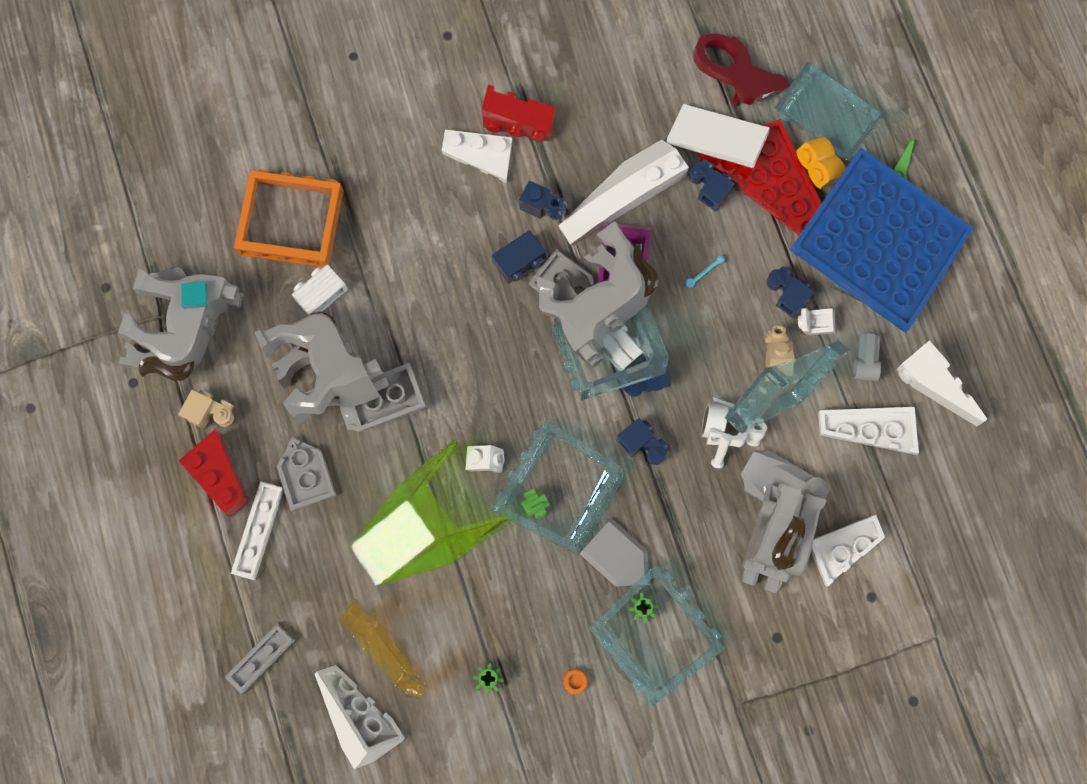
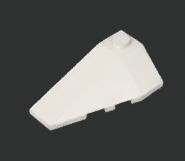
M930 340L897 368L903 382L909 383L914 389L973 425L979 426L987 420L972 396L963 393L961 380L959 377H953L947 370L950 364Z
M336 665L316 671L315 677L341 748L354 769L376 761L405 739L392 717L387 713L383 715L373 705L375 701L370 697L366 699L357 690V684Z

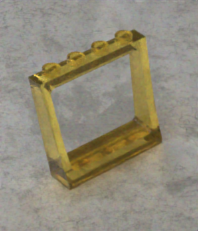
M354 599L340 618V622L401 692L419 699L427 686L393 643L375 611Z

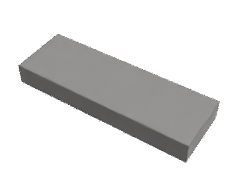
M277 623L239 661L225 678L240 694H244L296 640Z

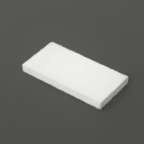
M683 104L667 137V143L754 168L769 134V127Z

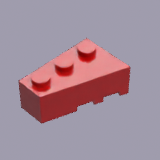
M487 85L481 109L483 128L494 133L506 132L513 137H530L537 142L550 141L555 120V107L529 98L525 102L514 98L515 93L508 91L507 95L494 91V86Z
M216 429L178 460L222 512L230 518L249 502L232 463V458L224 443L223 436Z

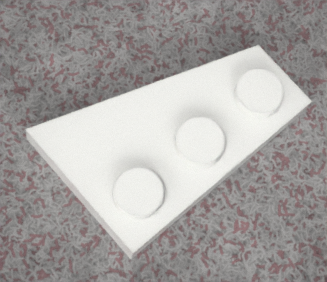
M445 130L442 154L465 165L469 164L478 168L481 172L487 175L491 174L507 183L512 137Z
M871 515L813 539L811 552L826 587L832 584L840 574L846 572L854 562L885 538L876 515Z

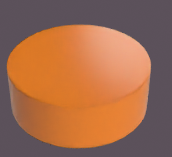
M573 669L565 674L563 685L567 692L580 694L586 689L588 679L584 672Z

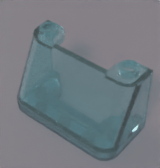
M809 62L806 63L775 106L779 111L777 115L786 122H789L791 119L817 138L826 137L832 144L835 155L842 162L845 159L851 160L884 118L883 114Z

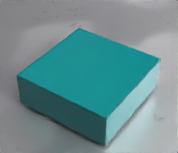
M206 282L181 283L182 307L184 309L208 307Z

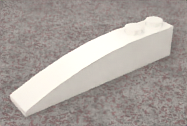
M660 140L624 161L559 225V229L569 244L572 245L603 227L606 221L611 222L686 178L688 166L676 148L664 140Z

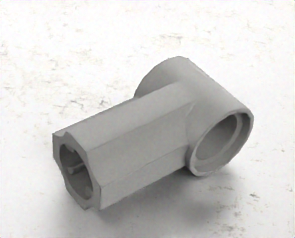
M871 333L859 335L857 358L853 366V379L878 382L881 373V362L878 361L880 336Z

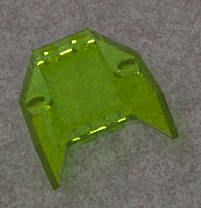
M455 440L450 442L394 489L351 545V548L377 586L451 565L510 524L509 517L503 515L461 528L456 527L428 488L429 481L443 462L459 451Z

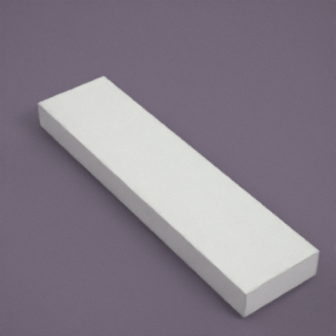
M260 481L231 574L256 580L284 492L283 487Z

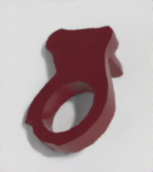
M712 33L705 36L702 35L698 39L693 51L695 64L706 75L734 87L735 94L731 104L735 107L740 100L745 104L752 105L755 102H763L775 93H783L788 88L789 82L782 75L772 74L753 66L747 48L735 36L730 38L723 34ZM717 47L725 50L732 57L734 65L725 67L713 63L705 54V49Z

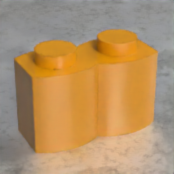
M824 136L807 141L796 150L799 161L808 169L812 182L819 189L835 184L846 169L841 159L835 155L832 144Z

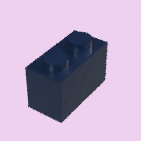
M530 230L492 254L493 264L508 284L512 281L517 282L526 275L525 272L531 268L537 269L546 259V251Z

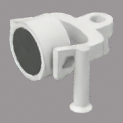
M713 397L712 403L708 402L701 431V436L707 438V444L719 445L715 458L711 460L712 466L715 468L724 467L723 460L728 446L742 447L745 441L750 446H758L761 442L760 440L766 434L767 425L761 420L749 418V413L745 407ZM728 414L735 415L738 419L739 433L736 436L724 433Z

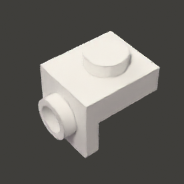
M807 308L801 309L802 315L798 316V325L806 335L835 333V311L833 308L810 311Z
M492 445L467 446L465 470L502 473L505 461L504 450Z

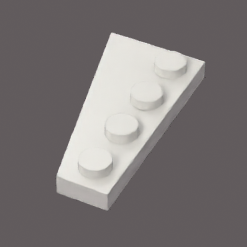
M915 407L819 410L818 412L820 436L913 455L919 454Z

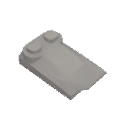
M410 363L384 372L389 386L378 391L380 397L357 406H339L347 430H355L360 433L406 415L417 414L422 409L427 408L417 377Z
M754 450L741 472L744 481V491L763 502L767 484L776 487L779 484H785L801 490L800 494H810L822 499L827 497L831 488L823 479L812 476L769 450Z

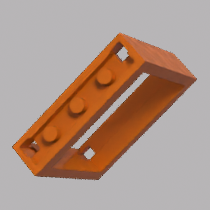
M258 169V171L250 170L234 250L239 256L314 267L330 265L344 192L341 183L333 179H325V181L316 180L312 176L294 177L286 172L273 174L264 169ZM258 183L331 194L320 252L246 241Z

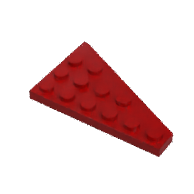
M780 119L764 125L769 127V134L754 168L699 153L702 161H709L714 166L715 171L727 174L732 179V182L735 183L734 186L798 236L822 203L804 166L799 161L796 150Z

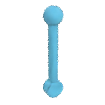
M717 256L716 261L693 279H687L686 287L693 288L696 281L718 264H723L725 262L724 256Z

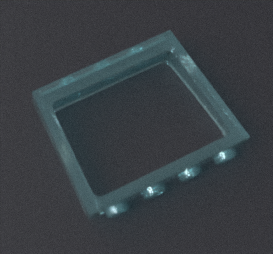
M647 304L630 318L646 361L592 382L587 381L579 357L563 332L561 320L555 318L554 326L552 327L553 338L559 339V355L566 358L564 362L565 371L567 374L571 373V388L573 391H578L581 401L665 374L669 356Z
M837 340L794 360L765 368L724 418L743 434L802 403L849 352V349ZM797 382L790 391L782 394L791 384Z
M546 420L542 429L538 428L534 432L532 437L534 442L530 449L526 448L522 452L520 457L522 462L518 469H513L510 472L507 488L505 490L501 489L496 496V502L498 503L493 511L578 556L626 473L616 463ZM552 437L559 438L605 468L566 536H560L510 511V506Z
M657 564L653 565L589 627V630L652 706L725 649V646L719 640L722 638L720 632L715 626L709 628L704 622L707 617L698 606L694 609L688 601L691 598L682 587L678 590L672 583L675 580L673 575L667 569L662 571ZM652 578H657L712 645L709 650L661 686L654 683L607 625V621Z

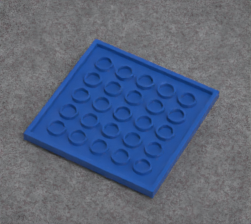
M860 148L796 239L790 251L906 333L972 232L973 227L863 148Z

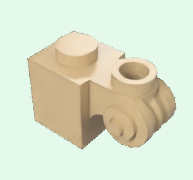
M776 325L768 330L765 337V343H767L765 359L768 379L792 378L795 361L792 342H789L786 329L781 325Z
M191 390L178 415L185 421L204 430L211 417L219 426L225 428L232 425L234 421V414L232 413L234 405L224 400H221L220 403L213 401V395L203 390H200L199 393Z

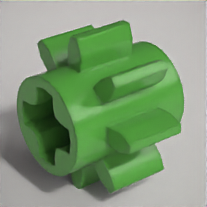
M533 488L523 493L525 499L520 502L528 517L535 515L536 519H539L547 514L545 509L550 504L542 490L536 493Z
M641 592L639 600L635 598L630 599L634 607L629 608L628 611H634L633 621L639 617L646 624L648 616L651 618L656 617L652 611L658 608L659 605L652 604L653 595L647 599L644 598ZM641 602H644V605L650 608L646 611L645 615L642 614V611H637V607L640 606Z
M491 663L488 664V669L485 670L479 666L480 675L473 676L480 683L476 686V689H480L483 686L486 695H488L490 688L498 692L499 689L496 684L504 682L502 678L497 676L501 669L491 670ZM487 672H491V676L495 677V682H490V686H486V682L482 681V676H486Z

